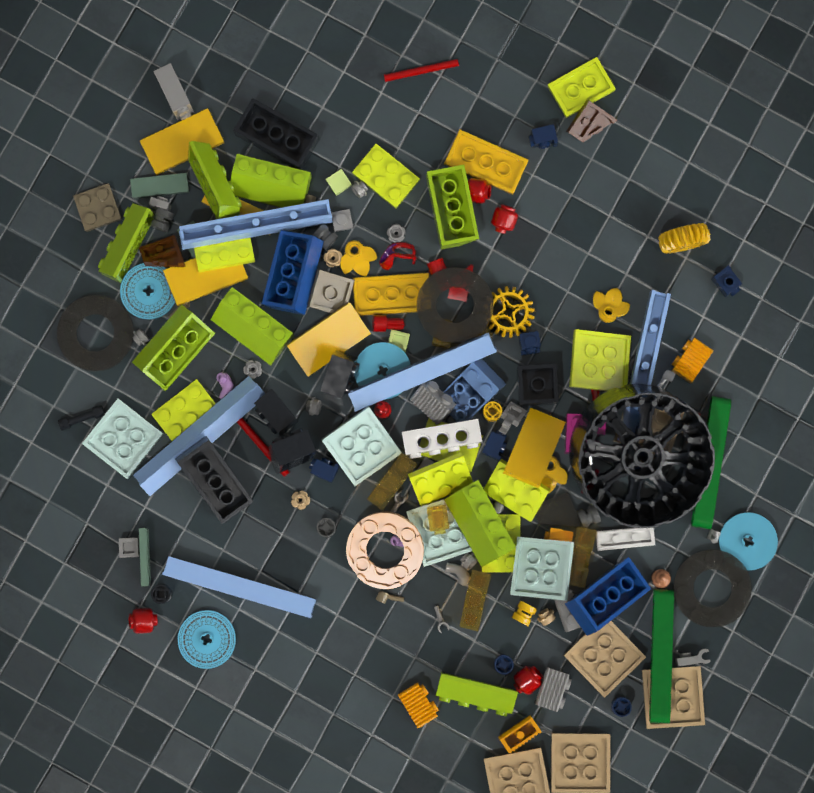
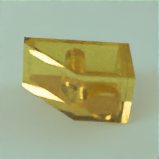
M446 505L427 507L430 532H434V535L446 534V530L449 529Z

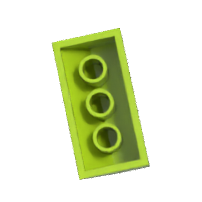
M191 141L189 142L188 161L216 220L239 216L240 208H242L241 201L238 197H235L233 185L225 177L226 171L224 166H220L218 162L219 157L216 150H212L209 143Z
M237 154L232 170L231 183L234 188L233 193L237 197L283 208L305 204L312 176L311 172Z
M459 165L427 171L426 180L440 249L458 247L479 240L465 166Z
M133 203L131 207H127L123 216L125 219L122 224L117 226L115 231L117 235L114 241L111 240L108 244V253L105 258L100 260L98 268H100L99 272L102 275L119 283H122L150 228L152 220L155 218L151 209Z
M233 287L221 300L210 319L270 366L284 350L286 344L294 337L290 330Z
M181 304L132 363L166 391L215 333Z
M479 480L444 499L481 567L516 548Z
M442 672L436 691V696H439L440 701L450 703V700L458 701V705L469 707L472 704L477 706V710L488 712V709L496 710L495 714L506 717L507 713L512 714L518 691Z

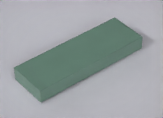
M187 173L130 179L133 199L189 193Z
M139 528L141 587H147L151 585L149 529Z

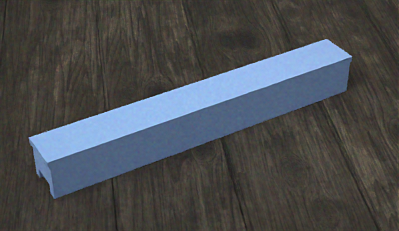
M329 199L179 226V235L182 250L278 233L280 230L289 231L333 223Z
M651 290L649 293L630 384L651 385L671 296L669 293L665 294L656 290ZM629 406L623 411L622 421L633 433H635L636 426H638L639 412L638 407Z
M489 332L355 388L348 394L354 406V411L361 410L496 353L497 348L494 346Z
M248 376L138 470L133 476L139 482V485L151 496L181 470L175 458L206 436L213 443L255 407L254 403L265 395V392Z
M168 556L165 570L162 575L308 618L313 616L312 612L316 602L314 598Z

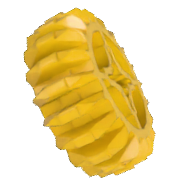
M704 223L681 226L666 231L658 237L661 251L666 254L694 249L707 244L711 240L710 231Z
M508 286L505 287L504 293L501 288H498L499 295L492 292L493 300L487 298L486 301L490 305H484L483 307L489 310L483 313V316H489L485 320V324L492 323L489 326V330L496 327L497 329L494 334L497 335L499 331H503V338L506 332H509V338L513 337V332L519 336V329L525 333L527 329L524 325L531 326V322L527 319H534V316L529 313L535 311L534 308H528V306L533 304L532 301L526 302L529 295L526 294L524 297H521L523 290H520L517 294L515 293L516 287H513L512 292H509ZM506 298H514L521 304L511 305ZM500 300L503 309L498 314L493 315V307ZM506 307L514 310L512 312V319L508 314L507 316L504 314ZM524 309V319L517 325L515 314ZM505 319L512 327L502 326L497 320Z

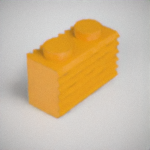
M696 338L692 341L687 340L682 348L684 353L681 357L677 355L671 364L674 366L672 372L690 384L714 351Z
M418 682L399 693L398 697L417 728H420L438 717L436 712L439 709L434 701L429 702L426 697L429 694L423 684L419 685Z
M529 715L498 736L508 753H512V751L518 749V746L521 747L522 744L531 740V737L534 738L538 733L541 734V730L531 715Z

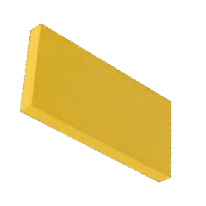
M207 108L140 140V143L155 174L159 175L188 161L189 142L209 143L213 149L224 144V140Z
M459 129L444 165L448 167L464 165L466 175L477 179H485L489 185L513 195L528 163V159Z
M196 258L184 262L185 267H170L163 270L177 306L248 279L243 265L198 272Z
M429 273L353 278L355 280L353 284L355 311L359 316L431 311Z
M348 302L286 344V346L305 374L310 376L329 363L332 354L336 350L345 352L371 333L351 303Z
M530 407L503 474L539 488L566 422Z

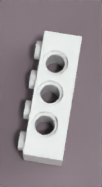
M478 419L402 432L405 454L410 456V459L422 457L421 454L429 452V455L441 454L440 450L448 449V452L459 451V447L467 446V449L479 447L478 444L482 443ZM459 431L465 432L467 435L466 440L458 441L456 433ZM441 434L446 435L448 438L447 443L444 445L437 442V437ZM426 438L429 444L427 447L421 448L418 446V440Z

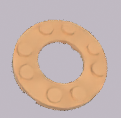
M376 512L361 519L352 529L346 546L347 560L357 577L367 585L380 589L397 588L412 579L418 572L424 557V544L420 532L410 520L393 512ZM391 532L400 538L404 546V556L396 566L381 568L369 559L367 544L374 534Z

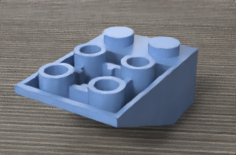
M482 358L472 362L444 391L445 394L452 397L453 402L456 404L450 413L456 422L470 420L506 385Z

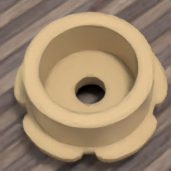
M329 249L324 254L326 265L329 267L340 265L342 253L336 249Z
M305 491L293 493L292 506L297 507L299 510L305 509L310 503L308 494Z
M543 609L539 612L537 620L543 626L550 624L556 618L553 614L554 610Z

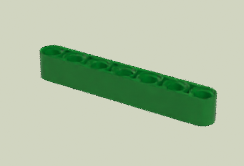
M712 396L710 400L706 426L712 437L711 442L715 451V464L710 484L702 494L701 500L693 508L692 527L710 530L712 528L731 409V399Z
M654 589L650 723L670 724L674 590Z

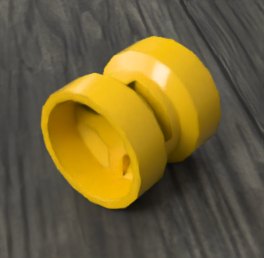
M488 402L483 408V416L487 421L495 422L502 415V407L497 402Z
M520 600L518 610L513 613L511 618L529 626L530 618L532 615H535L537 609Z

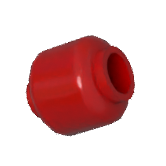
M470 178L468 180L473 203H485L487 199H490L491 185L488 184L487 180Z
M501 204V207L495 208L491 219V224L496 227L495 231L506 234V231L514 230L518 219L515 208Z
M137 608L132 611V614H129V629H133L135 634L151 633L154 626L158 624L157 614H153L150 608Z
M524 666L514 675V687L520 694L523 692L530 695L542 685L541 679L543 676L535 666Z

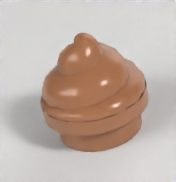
M658 569L653 572L651 581L655 587L665 588L670 584L671 576L668 571Z

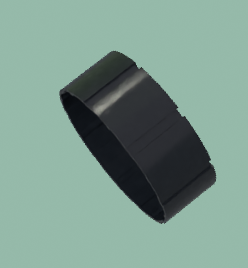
M647 384L624 385L623 388H614L603 393L582 412V417L579 422H576L570 439L569 460L573 468L572 474L580 490L607 518L610 517L615 522L628 527L655 528L659 527L658 525L669 524L680 519L701 500L702 494L707 490L712 479L715 451L708 427L700 415L688 404L663 388ZM629 406L638 407L639 421L635 433L627 428L618 413ZM655 408L661 411L664 410L671 418L663 429L652 434V415H654ZM685 412V418L681 419L680 414ZM606 422L618 434L621 443L613 445L600 443L595 440L596 432ZM681 433L684 437V450L679 452L665 450L664 447L667 445V442L676 434ZM639 439H644L642 443H638ZM644 451L645 457L638 460L637 455ZM695 455V460L690 461L689 456L693 457ZM604 456L617 460L614 467L603 474L599 473L596 475L591 466L593 465L592 457ZM635 464L640 466L638 470H634ZM667 464L679 465L678 475L671 482L666 480L662 474V467L667 466ZM628 476V489L623 497L616 494L613 495L607 490L612 483L621 477ZM649 478L656 485L658 492L651 495V497L641 498L642 483H644L645 479ZM590 483H592V484H593V488L590 489V490L587 489V486H588ZM668 492L673 493V496L670 499H668V497L666 496ZM628 504H630V509L624 510V507L626 508L628 507Z

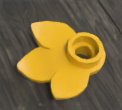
M353 240L347 243L345 247L346 254L341 258L340 264L344 274L354 270L357 274L366 277L370 270L369 262L377 260V255L371 247L363 246L359 241ZM353 247L358 248V252L355 254L351 252Z
M618 288L610 289L606 295L598 291L594 293L593 306L599 311V317L603 322H613L617 317L625 316L628 313L630 304L622 302V293ZM605 311H610L612 314L608 315Z
M554 456L550 460L553 463V468H547L541 482L551 489L549 493L554 490L557 483L562 485L567 483V473L560 467L558 459Z

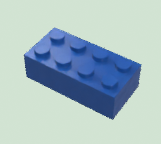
M280 230L262 300L263 305L275 310L305 315L324 241L312 235Z
M628 557L615 564L567 601L565 605L588 636L599 631L651 590V587Z

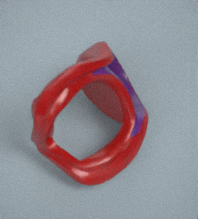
M404 242L391 244L381 256L380 266L384 270L391 269L394 257L412 259V264H415V247ZM396 248L412 249V254H400L394 250Z

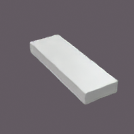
M627 528L595 532L597 551L655 545L654 528Z

